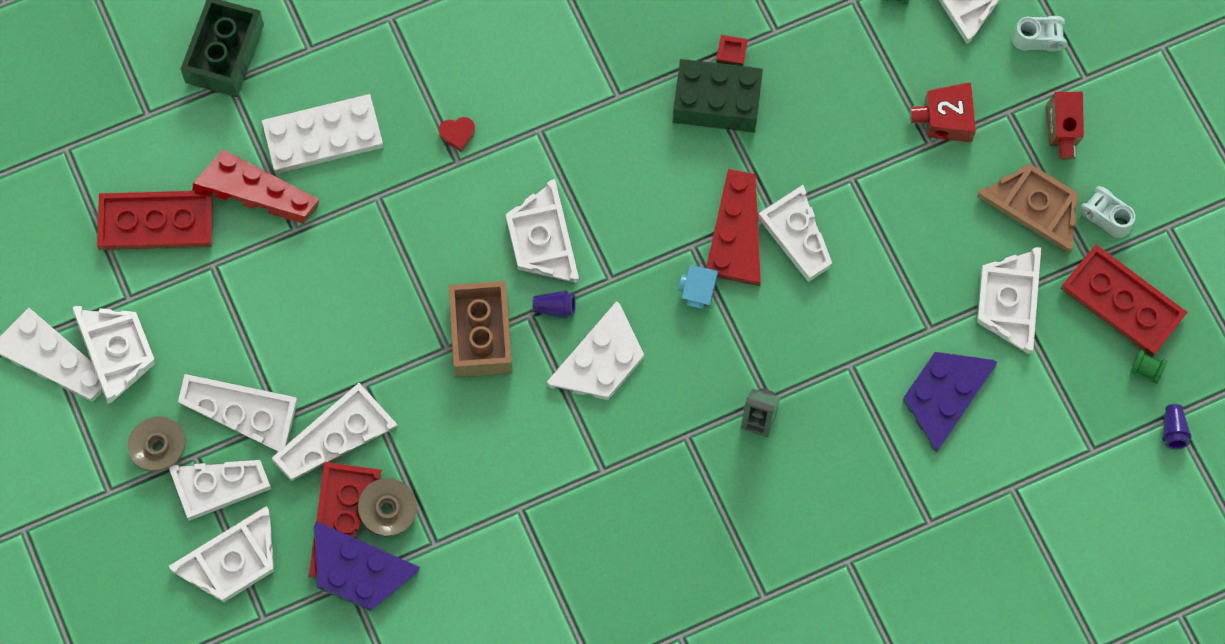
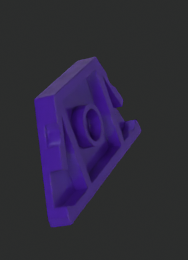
M935 352L903 398L904 403L916 417L918 426L921 431L925 432L931 442L930 446L935 452H938L996 367L997 361Z
M317 521L313 527L317 570L316 587L366 610L372 611L389 595L399 589L401 585L417 574L420 569L417 565Z

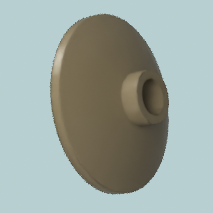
M152 417L138 424L130 434L128 440L129 456L143 470H165L173 466L181 458L186 445L185 434L179 424L170 418ZM158 445H164L161 450L155 451Z
M391 478L379 479L370 483L361 493L358 502V513L362 523L371 532L381 536H394L404 532L414 521L417 511L416 499L411 489L403 482ZM389 505L392 508V512L384 514L381 510L382 506Z

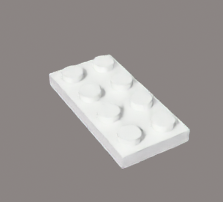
M370 94L262 120L275 174L384 148Z

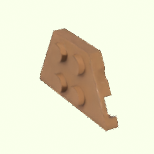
M1029 163L1018 169L1015 174H1009L1001 178L998 183L988 188L984 187L978 192L977 197L1065 252H1071L1074 244L1073 232L1078 193Z

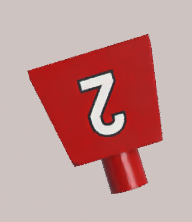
M971 82L929 90L924 100V106H910V122L926 123L927 136L930 138L972 142L976 133Z
M1083 91L1055 92L1046 104L1049 145L1058 146L1059 159H1075V146L1084 138Z

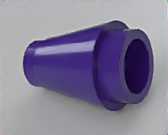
M567 290L533 297L534 313L565 319L575 314V294L568 293Z
M1179 404L1168 405L1165 408L1162 440L1166 442V447L1170 449L1185 448L1189 445V440L1192 436L1183 406Z

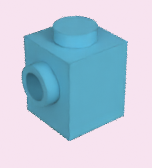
M692 264L689 266L688 274H682L678 289V291L683 292L682 299L688 300L687 305L703 309L704 304H711L719 271Z

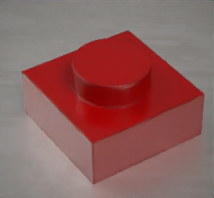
M721 35L716 63L743 66L748 39Z

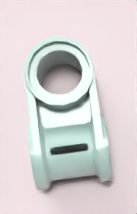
M1060 16L1023 17L1017 23L1012 34V43L1017 49L1023 51L1062 50L1067 47V40L1063 37L1065 19ZM1021 31H1027L1031 36H1025Z
M1097 186L1091 199L1079 207L1081 214L1087 220L1095 223L1115 238H1124L1129 235L1135 221L1134 210L1101 186ZM1122 218L1127 224H1118L1115 219Z

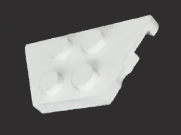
M939 0L966 44L971 42L1000 1Z
M553 179L537 194L533 193L525 199L521 206H516L506 214L507 225L518 270L577 283L579 282V276L556 181Z
M1039 247L1033 248L1031 252L1019 256L1007 257L1001 262L995 261L983 265L981 269L977 323L1027 354H1032L1034 348L1041 248Z
M617 301L551 376L547 381L549 388L556 389L558 387L572 390L575 394H590L595 398L609 400L644 359V353L620 303Z
M74 306L73 314L107 404L112 403L155 365L153 354L136 312L131 311L115 312L111 309L100 308L99 312L82 310V306Z
M267 506L169 565V568L174 574L224 603L274 572L269 509Z

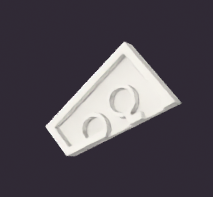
M804 185L761 211L758 214V219L809 282L831 268L832 261L822 234L816 225L813 209L809 206L806 198V190Z
M260 460L225 462L224 464L213 465L203 463L181 467L173 465L169 467L189 521L271 489Z

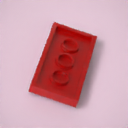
M203 190L202 193L196 191L99 193L97 247L99 250L212 247V192Z
M1095 244L1061 286V290L1151 357L1155 355L1188 313L1097 244Z

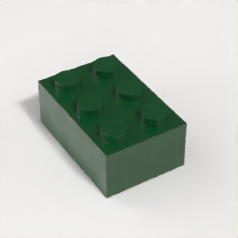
M206 0L180 69L185 83L238 97L264 27L261 11L223 0Z
M680 59L673 109V123L755 133L763 69Z

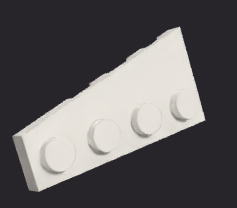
M30 308L0 336V356L11 360L12 363L35 372L38 376L46 380L49 379L59 384L62 388L91 402H94L103 393L92 362Z
M184 374L178 402L279 452L288 444L298 398Z
M358 383L274 455L272 461L290 481H293L324 465V462H330L395 429L398 424L364 387Z

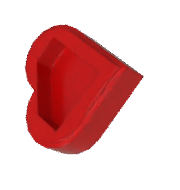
M461 117L456 121L445 120L439 126L440 138L460 152L463 151L475 134V124L468 117Z

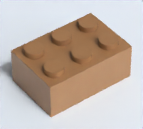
M506 281L448 285L455 377L513 373Z

